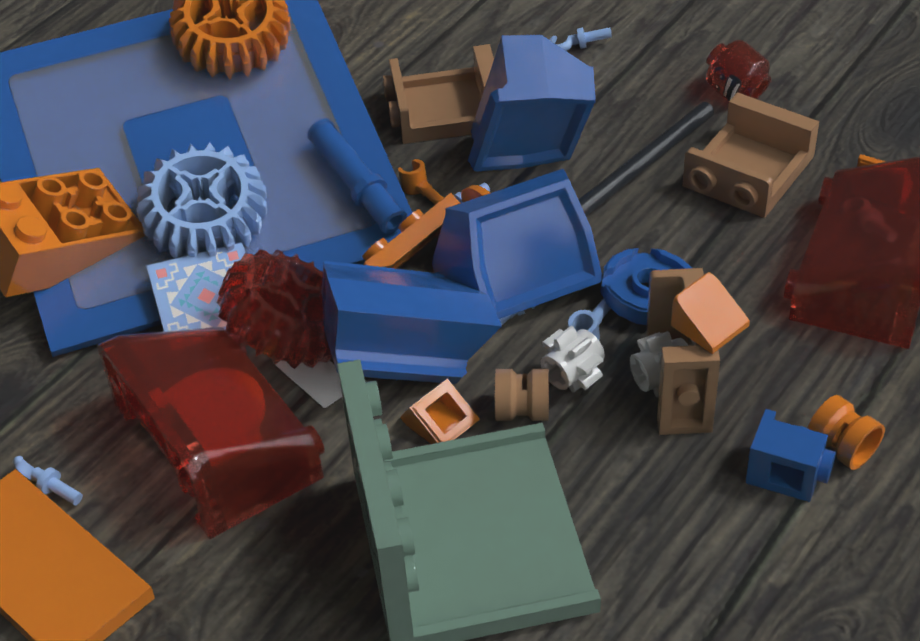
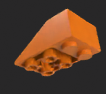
M100 168L0 182V290L5 297L51 288L145 236L142 223Z

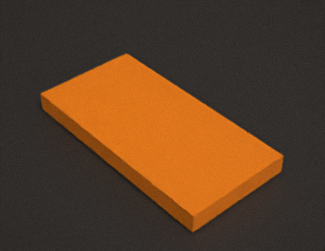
M14 469L0 480V614L29 641H104L155 599L152 587L18 470Z

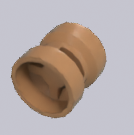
M496 369V421H512L516 416H528L532 421H549V369H532L528 374H517L513 369Z

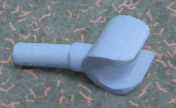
M603 298L592 312L589 310L574 312L569 317L568 325L569 327L573 326L576 332L580 329L588 330L600 340L599 324L611 308Z

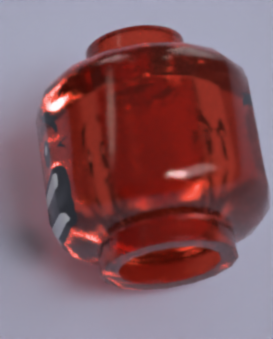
M735 40L727 45L721 43L707 57L706 63L709 65L706 73L707 83L728 102L737 92L758 99L771 82L768 59L743 40Z

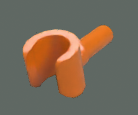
M412 160L413 171L411 172L404 171L399 167L398 171L404 193L408 195L422 194L435 205L444 198L428 183L425 164L422 160Z

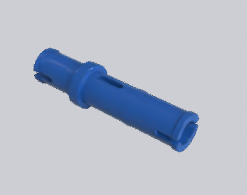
M327 118L316 121L309 128L307 138L310 142H313L330 166L351 190V199L354 203L368 211L382 232L389 234L398 230L399 225L407 218V213L404 209L400 208L387 192V183L380 174H373L356 151L335 128L332 121Z

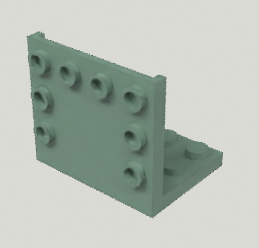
M360 359L337 363L353 471L389 641H464L600 612L601 598L598 589L594 587L545 438L543 423L392 452L387 425L382 424L381 418L375 420L373 416L382 415L376 380L365 382Z

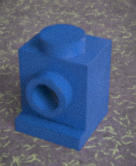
M765 409L750 447L745 483L810 502L817 481L827 484L833 468L836 452L825 449L828 435L809 430L803 426L775 420L776 411Z

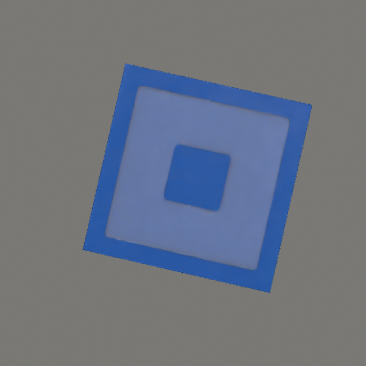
M285 0L288 6L291 30L289 31L286 49L280 51L278 62L267 61L265 72L252 68L249 77L243 72H236L231 80H229L225 72H219L212 78L209 72H207V68L196 72L191 62H183L182 57L179 55V50H176L175 45H173L169 18L171 17L170 12L173 9L0 52L1 182L100 168L138 218L136 210L138 207V187L144 185V171H155L156 158L169 161L172 149L179 154L187 152L190 143L197 151L205 150L209 142L215 148V152H220L229 146L234 157L244 154L246 160L249 161V166H256L257 171L260 173L261 181H263V185L266 187V219L262 220L260 234L251 235L249 248L244 247L258 296L323 277L324 260L364 265L365 260L362 256L373 244L382 238H385L389 243L401 233L399 229L389 234L382 232L368 211L354 203L351 199V190L330 166L313 142H310L307 138L309 128L316 121L324 118L332 121L335 128L356 151L373 174H380L387 183V192L400 208L404 209L407 217L413 213L318 0ZM233 194L228 199L229 204L227 207L229 209H232L239 199L236 194ZM176 197L169 202L166 208L168 213L175 208L174 202L178 200ZM144 236L51 288L34 291L52 357L162 325L146 266L174 259L170 255V250L159 252L154 244V240H148V237Z

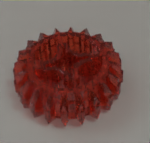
M259 249L255 255L245 253L241 260L234 262L232 267L227 270L222 281L216 303L220 307L218 317L227 322L226 332L239 335V346L252 347L256 350V357L261 354L271 357L274 365L281 360L286 361L294 369L301 363L313 368L318 361L327 363L332 356L324 332L322 302L323 271L314 267V261L310 263L304 262L299 259L297 253L292 257L285 256L279 249H276L272 255L265 250Z

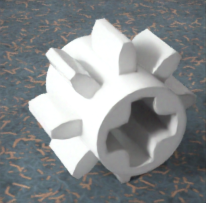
M570 326L565 331L559 329L542 342L549 353L542 357L541 368L549 369V382L555 387L562 390L569 387L572 392L577 391L579 388L586 390L603 377L597 366L604 361V349L600 341L591 332L585 329H580L576 332L575 328Z
M668 331L664 333L658 332L637 340L641 352L630 357V367L637 385L644 392L653 389L656 397H659L662 347L688 346L682 338L671 340Z

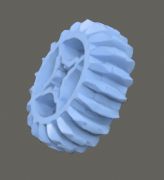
M210 142L205 150L197 151L190 143L186 153L179 154L172 149L169 161L156 158L155 171H144V185L138 187V207L136 210L139 221H142L145 236L148 237V240H154V244L159 252L170 250V255L174 259L180 258L185 254H188L190 257H196L197 253L205 251L212 257L217 255V248L226 247L228 251H232L237 243H243L244 247L249 248L251 235L260 234L262 220L266 219L265 215L267 214V204L265 201L267 199L266 187L263 185V181H261L260 173L257 171L256 166H249V161L246 160L244 154L234 157L229 146L220 152H215V148ZM233 194H236L239 199L236 205L229 209L227 207L229 204L228 199ZM176 197L178 200L174 202L175 208L168 213L166 208L169 202Z

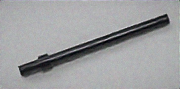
M708 102L700 103L578 200L586 217L714 115L713 107Z

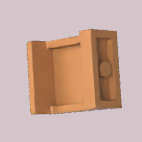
M490 44L473 46L474 67L402 77L398 58L389 59L390 75L383 76L386 101H389L388 109L391 127L400 128L403 144L472 135L473 122L494 61Z
M737 92L729 101L726 125L703 151L691 147L685 153L683 187L765 218L813 159L819 121Z
M703 268L653 270L650 272L646 337L658 332L664 333L668 331L671 340L682 338L688 344V346L662 347L657 412L659 435L713 432L720 368L719 351L717 350L711 354L671 326L674 297L704 275Z

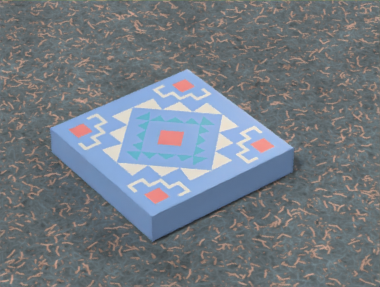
M243 243L235 244V249L232 251H228L226 247L217 248V255L212 257L205 251L197 253L196 257L188 255L146 266L171 359L268 334V326Z

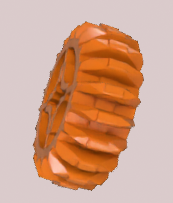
M174 0L173 11L170 12L169 23L172 42L176 50H179V55L182 57L183 62H191L196 72L207 68V72H209L212 78L219 72H225L229 80H231L236 72H243L249 77L252 68L265 72L267 61L278 62L280 51L286 49L289 31L291 30L288 6L285 0Z

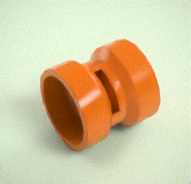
M834 395L826 400L816 411L807 428L827 434L826 448L834 450L838 461L851 470L860 468L871 458L879 447L885 433L883 424L871 416L861 417L855 413L854 405L840 395Z

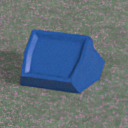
M502 35L471 129L474 143L468 161L473 170L518 169L570 160L596 101L593 67L586 65L543 35Z
M564 169L445 208L446 214L432 260L434 273L444 274L446 278L488 294L499 319L600 283L603 279L591 226Z
M325 260L323 262L322 302L324 332L337 373V363L360 359L364 377L442 383L448 379L451 384H456L467 373L466 366L468 360L502 327L488 294L446 278L444 274Z

